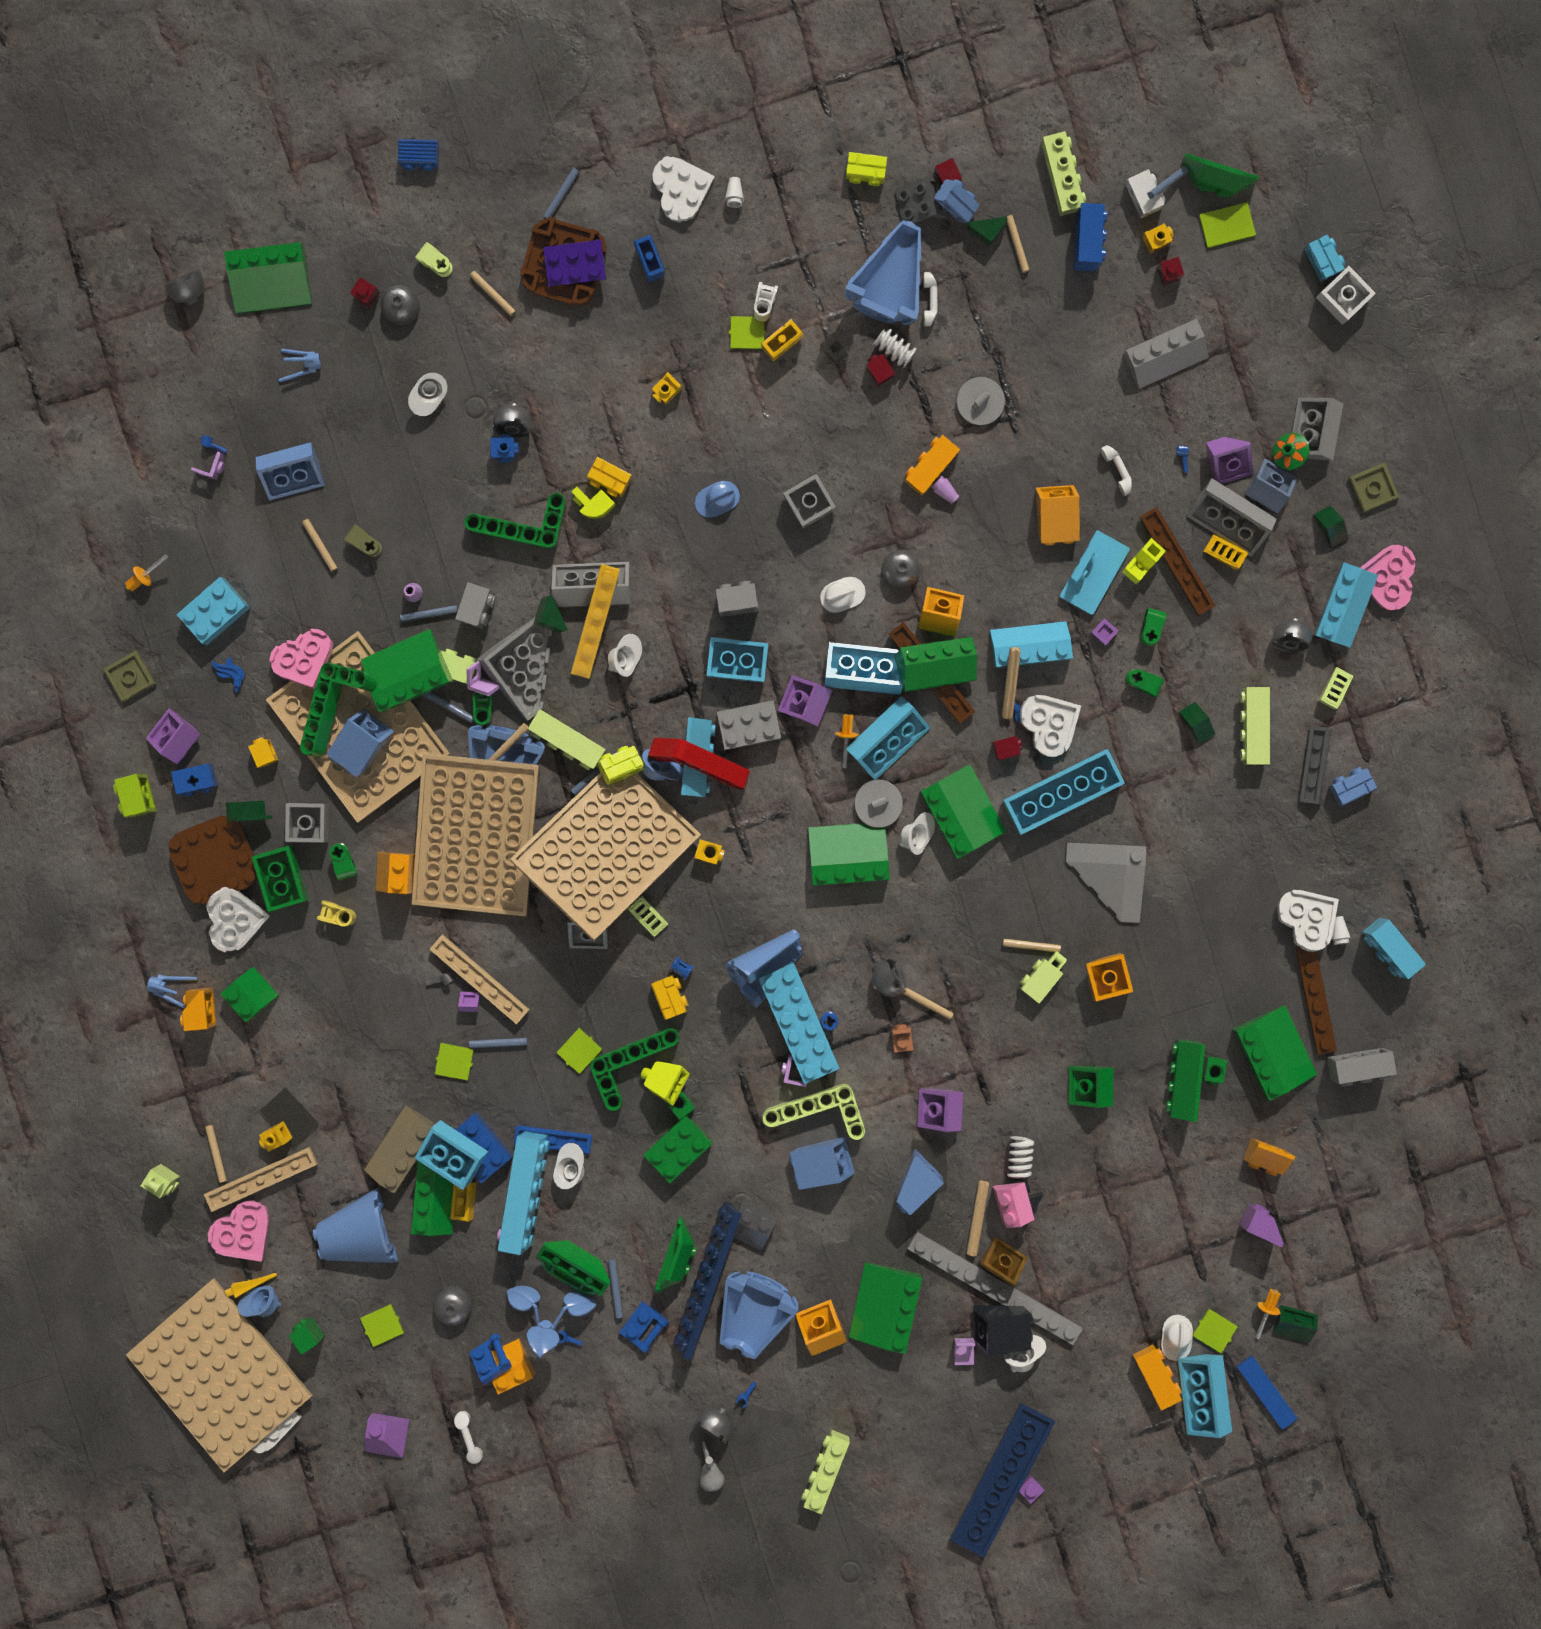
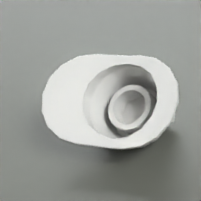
M428 373L418 380L408 397L409 407L414 414L427 416L438 407L445 397L448 387L442 375Z
M845 577L834 581L822 590L820 596L821 603L829 612L838 613L845 611L863 601L866 593L865 586L855 577Z
M625 635L620 640L618 646L609 652V671H614L624 677H628L633 673L642 654L641 641L636 635Z
M924 812L917 817L914 823L906 825L902 829L899 845L910 849L915 855L921 854L934 833L935 820L930 813Z
M575 1143L565 1144L558 1153L553 1178L556 1185L561 1189L574 1187L584 1176L583 1151Z
M1172 1315L1167 1318L1163 1325L1161 1348L1164 1356L1169 1360L1178 1361V1358L1187 1357L1190 1353L1193 1328L1191 1322L1185 1316Z
M1033 1335L1031 1350L1003 1354L1004 1360L1011 1366V1370L1014 1373L1017 1371H1029L1033 1367L1034 1362L1045 1353L1046 1343L1041 1337Z

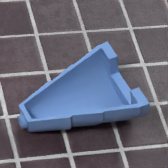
M903 220L881 242L879 248L848 281L844 294L848 301L850 299L853 301L852 306L870 318L895 325L898 321L902 322L903 325H907L916 321L919 313L921 228L917 227L913 222Z

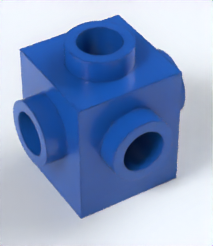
M503 434L499 435V438H490L491 458L493 460H500V463H511V460H516V454H519V443H516L514 437Z

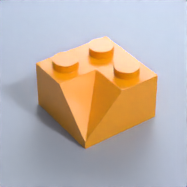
M1114 954L1086 964L1088 983L1094 1001L1133 992L1124 954Z
M213 988L185 991L186 994L183 996V1002L187 1007L183 1010V1015L180 1016V1023L184 1027V1031L209 1029L216 1026Z

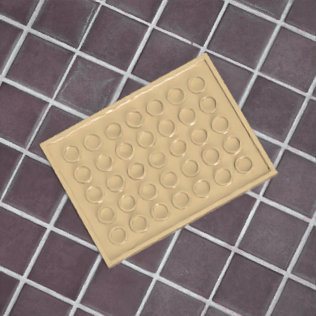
M357 631L332 650L328 663L364 672L361 659L375 652L362 634ZM290 681L268 697L266 701L300 745L315 689ZM343 685L325 753L321 757L307 756L356 822L359 823L421 777L423 753L449 756L450 752L412 701L387 712H378L370 691ZM364 708L394 730V733L366 771L356 777L348 773L340 764L333 762L326 754L347 720Z
M428 753L422 754L412 905L527 916L530 880L510 862V858L534 836L539 765Z
M599 773L512 856L510 862L594 942L701 834L637 773L610 785L606 784L603 775Z
M215 1278L126 1354L223 1472L227 1471L313 1396L247 1317L239 1314L237 1304L231 1297L226 1296L225 1290Z

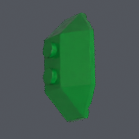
M1188 153L1182 159V163L1188 169V175L1194 186L1199 187L1198 189L1204 192H1216L1218 196L1223 198L1232 197L1255 185L1260 177L1259 175Z
M682 1216L678 1217L654 1289L656 1293L681 1282L683 1276L687 1277L690 1265L687 1264L689 1258H694L697 1247H694L695 1241Z
M568 1240L544 1242L536 1255L548 1274L580 1293L602 1296L611 1283L602 1261Z

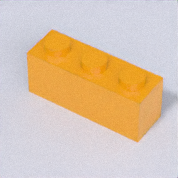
M944 435L940 438L936 437L929 445L931 449L928 453L924 451L917 459L918 465L915 468L911 466L905 473L907 478L904 482L921 496L924 495L960 451Z
M1151 1345L1133 1354L1161 1411L1182 1401L1179 1395L1182 1391L1177 1382L1173 1383L1171 1377L1174 1375L1169 1366L1165 1367L1162 1361L1165 1357L1160 1348L1156 1350L1154 1345Z

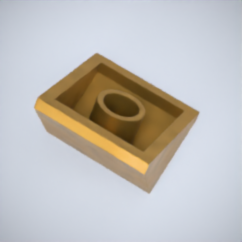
M995 1237L979 1261L984 1268L1014 1287L1028 1257L998 1237Z

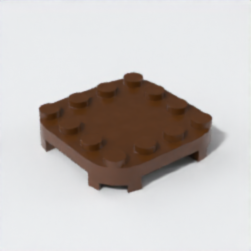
M555 217L541 220L532 229L531 239L523 267L521 268L520 276L524 287L537 296L572 306L588 305L597 291L599 280L549 287L543 247L601 240L605 263L607 246L604 238L599 231L593 228L591 230L559 221Z
M227 816L215 817L180 831L169 841L170 857L184 892L193 903H208L211 895L223 887L241 891L255 884L258 877L252 860L254 853L241 821L227 822Z

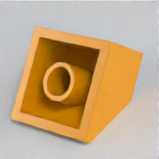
M927 587L918 628L955 637L961 619L964 595Z
M1251 1138L1243 1159L1248 1162L1247 1166L1257 1170L1259 1167L1266 1169V1173L1277 1176V1173L1284 1175L1294 1161L1295 1156L1286 1150Z
M831 1299L796 1313L805 1344L811 1356L847 1342Z
M520 1338L502 1346L512 1367L492 1380L498 1394L533 1379L535 1371ZM492 1350V1354L498 1366L500 1363L499 1358L497 1356L496 1351Z

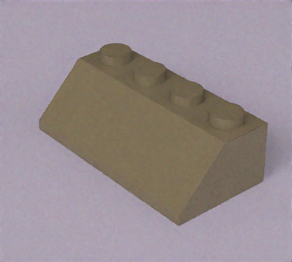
M406 1105L364 1170L378 1184L395 1193L416 1161L415 1156L435 1123Z

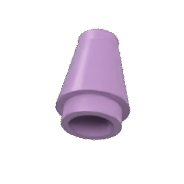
M940 476L931 485L934 493L951 504L959 497L948 479Z
M416 583L406 585L403 591L405 599L410 602L418 601L422 597V588ZM413 588V593L408 594V591Z

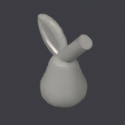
M702 1441L705 1464L700 1476V1485L705 1491L714 1492L722 1488L725 1479L717 1465L713 1463L706 1442Z

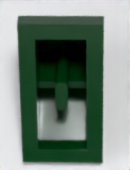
M1007 216L969 222L968 231L991 246L1006 225Z
M1331 505L1313 515L1331 548L1349 539L1344 519Z
M553 596L542 597L534 624L556 633L568 630Z
M1196 702L1179 711L1198 744L1215 735L1209 717Z

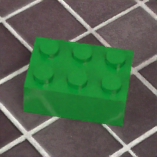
M293 845L252 856L268 912L309 901Z
M687 1114L647 1149L644 1156L671 1183L712 1145L713 1141Z

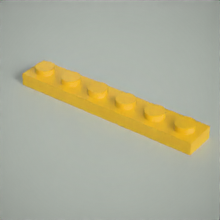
M601 564L571 674L590 678L620 569Z

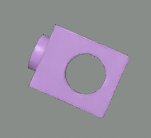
M217 452L210 473L191 467V470L217 480L219 473L221 474L224 469L225 463L223 461L225 455Z
M477 661L466 669L469 690L490 696L500 688V684L482 679L481 662ZM476 669V675L472 679V672Z
M788 1055L787 1063H783L781 1074L784 1075L783 1082L806 1087L807 1083L804 1084L803 1081L788 1078L792 1063V1056Z
M954 1338L955 1365H974V1338Z

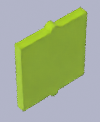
M731 316V330L729 331L731 335L730 349H762L761 343L764 342V335H766L764 321H758L755 317Z
M578 1028L556 1053L566 1061V1065H570L580 1074L602 1048L592 1040V1036L589 1037Z
M441 1043L438 1057H436L435 1074L468 1080L470 1067L473 1066L471 1062L474 1049Z
M392 1304L360 1318L366 1330L365 1334H368L373 1347L404 1333L399 1322L400 1317L396 1315Z
M1208 1308L1202 1320L1198 1321L1199 1325L1194 1331L1193 1336L1222 1353L1227 1343L1231 1342V1337L1238 1326Z

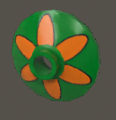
M1299 433L1283 435L1273 447L1272 455L1274 462L1283 470L1291 471L1298 469L1308 459L1310 452L1309 443ZM1291 447L1290 452L1286 453L1287 448Z

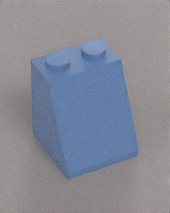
M363 708L347 720L326 755L333 762L343 766L348 773L358 777L366 771L394 733V730Z
M846 1137L796 1148L790 1152V1163L794 1168V1179L796 1184H798L799 1190L841 1183L855 1174Z
M916 1149L912 1152L896 1193L897 1207L904 1214L907 1212L909 1215L917 1210L944 1184L942 1175Z

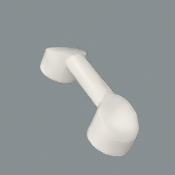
M924 272L923 287L930 288V311H924V326H931L938 312L937 283L930 272Z
M1110 446L1102 447L1101 453L1107 462L1113 459L1123 479L1118 482L1121 493L1124 496L1130 494L1132 487L1131 477L1119 453Z
M460 1411L455 1416L454 1424L462 1432L468 1450L466 1456L468 1462L477 1464L481 1461L483 1452L473 1444L468 1429L470 1422L469 1413Z

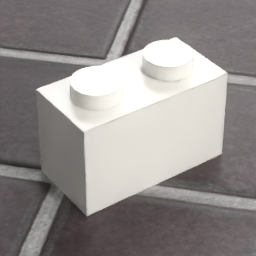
M1149 169L1127 179L1125 185L1140 218H1144L1163 208L1165 197L1162 192L1153 199H1150L1147 195L1157 185V179L1154 174L1150 173Z

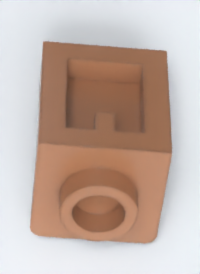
M906 1024L895 1025V1029H891L894 1053L913 1050L911 1027H907Z

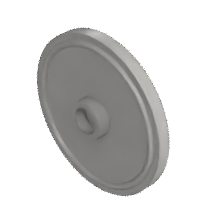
M976 377L964 383L958 392V411L971 424H990L1001 415L1004 409V393L1001 387L989 378Z
M885 780L867 782L859 789L855 797V810L858 817L871 827L882 828L891 825L898 819L902 811L903 801L899 790L892 783Z

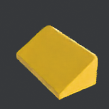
M472 1181L463 1190L453 1184L450 1219L467 1222L473 1220L477 1182Z

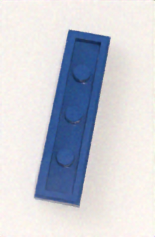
M516 1125L514 1145H516L518 1135L529 1131L548 1135L547 1141H550L549 1149L560 1150L565 1144L575 1143L582 1149L584 1154H590L592 1134Z
M1252 1355L1236 1366L1282 1430L1298 1419Z

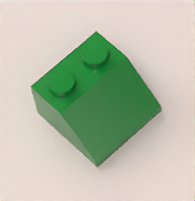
M255 967L249 969L220 993L245 1022L251 1021L279 996Z
M1069 1066L1068 1104L1095 1108L1113 1106L1114 1068Z

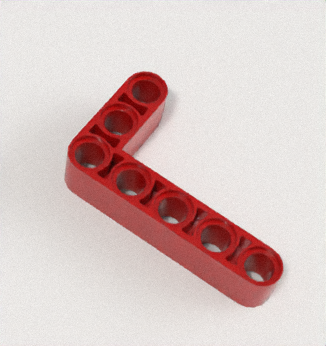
M653 738L648 757L661 762L681 763L740 790L745 789L750 774L748 769L682 739Z

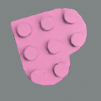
M1391 545L1360 567L1378 575L1371 597L1379 606L1387 611L1400 609L1411 600L1412 584L1409 578L1414 573L1416 559L1412 551L1405 546Z
M310 629L311 631L303 635L300 634L296 641L287 640L286 643L275 646L269 661L273 672L281 678L315 689L320 668L323 664L328 663L331 656L333 641L323 631Z
M244 1201L233 1209L230 1217H222L216 1220L208 1232V1242L216 1250L215 1252L223 1256L262 1262L269 1227L267 1207L256 1201Z

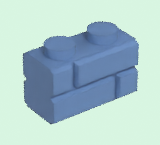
M945 180L940 187L941 189L935 195V200L957 221L969 223L973 213L980 206L975 200L976 196L970 191H965L963 189L964 184L959 180Z
M1355 768L1350 771L1351 775L1345 778L1342 775L1332 780L1333 784L1329 785L1339 806H1344L1377 789L1367 768Z

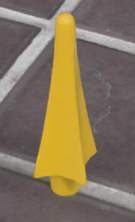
M273 1273L252 1280L232 1283L231 1288L225 1290L226 1296L234 1295L237 1298L248 1290L275 1278L277 1274Z

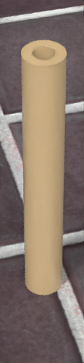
M1013 215L1007 216V225L1022 273L1028 272V263Z
M473 271L470 277L510 316L514 315L516 311L476 271Z
M309 519L302 521L303 526L330 571L333 572L338 569Z
M523 723L488 760L498 761L529 727Z
M1003 939L1002 944L1005 947L1048 952L1057 951L1058 953H1060L1061 945Z
M904 988V990H907L903 993L905 996L949 1020L952 1018L954 1013L909 988Z
M213 1125L206 1126L205 1129L219 1183L227 1181Z

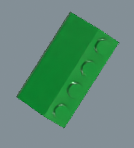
M972 637L901 647L894 656L904 692L977 680V652Z
M1176 1039L1175 1043L1172 1044L1171 1053L1174 1055V1060L1170 1063L1169 1068L1172 1079L1168 1082L1167 1092L1170 1093V1097L1165 1105V1111L1172 1118L1197 1122L1206 1046L1199 1041Z
M419 1161L411 1234L427 1236L452 1234L454 1219H450L453 1183Z

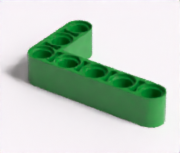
M553 493L549 496L542 528L478 514L467 515L464 524L470 532L544 549H554L559 542L567 502L560 493ZM555 498L562 499V504L559 507L552 505ZM557 517L558 523L550 526L548 524L549 518ZM472 519H478L479 521L476 528L469 526ZM491 523H497L498 525L495 532L488 531V526ZM515 527L516 534L508 536V528ZM527 532H535L533 540H526L525 535ZM548 535L554 537V541L550 545L544 543V539Z
M325 663L321 666L300 744L303 754L321 757L325 753L342 686L347 685L366 691L373 690L376 686V677L374 675L332 663Z
M672 1027L664 1029L593 1059L590 1068L607 1109L611 1111L618 1110L623 1103V1097L612 1070L676 1045L680 1037L677 1029ZM673 1032L676 1035V1040L673 1042L667 1041L666 1033ZM650 1039H655L658 1042L656 1049H651L648 1046ZM633 1046L638 1047L640 1055L633 1056L630 1053V1048ZM618 1053L622 1056L623 1060L621 1063H615L612 1056ZM596 1061H602L605 1068L597 1070L594 1064ZM603 1079L611 1080L612 1086L610 1088L603 1087ZM612 1096L617 1097L619 1104L616 1106L611 1105L609 1098Z

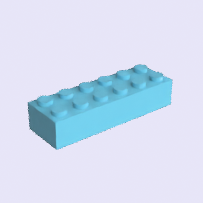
M1105 749L1003 799L1002 802L1018 834L1022 835L1125 783L1109 750Z
M791 961L759 975L758 979L804 1084L840 1069L794 962Z
M525 1131L517 1136L498 1251L521 1255L533 1244L534 1235L531 1234L532 1228H535L537 1222L535 1210L538 1209L540 1204L538 1192L543 1186L541 1175L542 1171H545L547 1161L544 1160V1157L550 1145V1141H547L548 1135Z

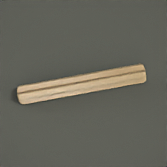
M1011 647L1009 651L1002 709L1003 719L1013 718L1021 653L1018 647Z
M983 1180L979 1181L967 1247V1255L977 1256L989 1188V1182Z

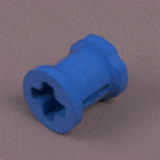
M677 956L669 971L677 973L683 977V980H686L694 966H689Z
M833 1012L824 1013L821 1017L822 1026L827 1030L835 1029L838 1025L837 1015ZM828 1016L835 1019L831 1026L828 1023H824Z

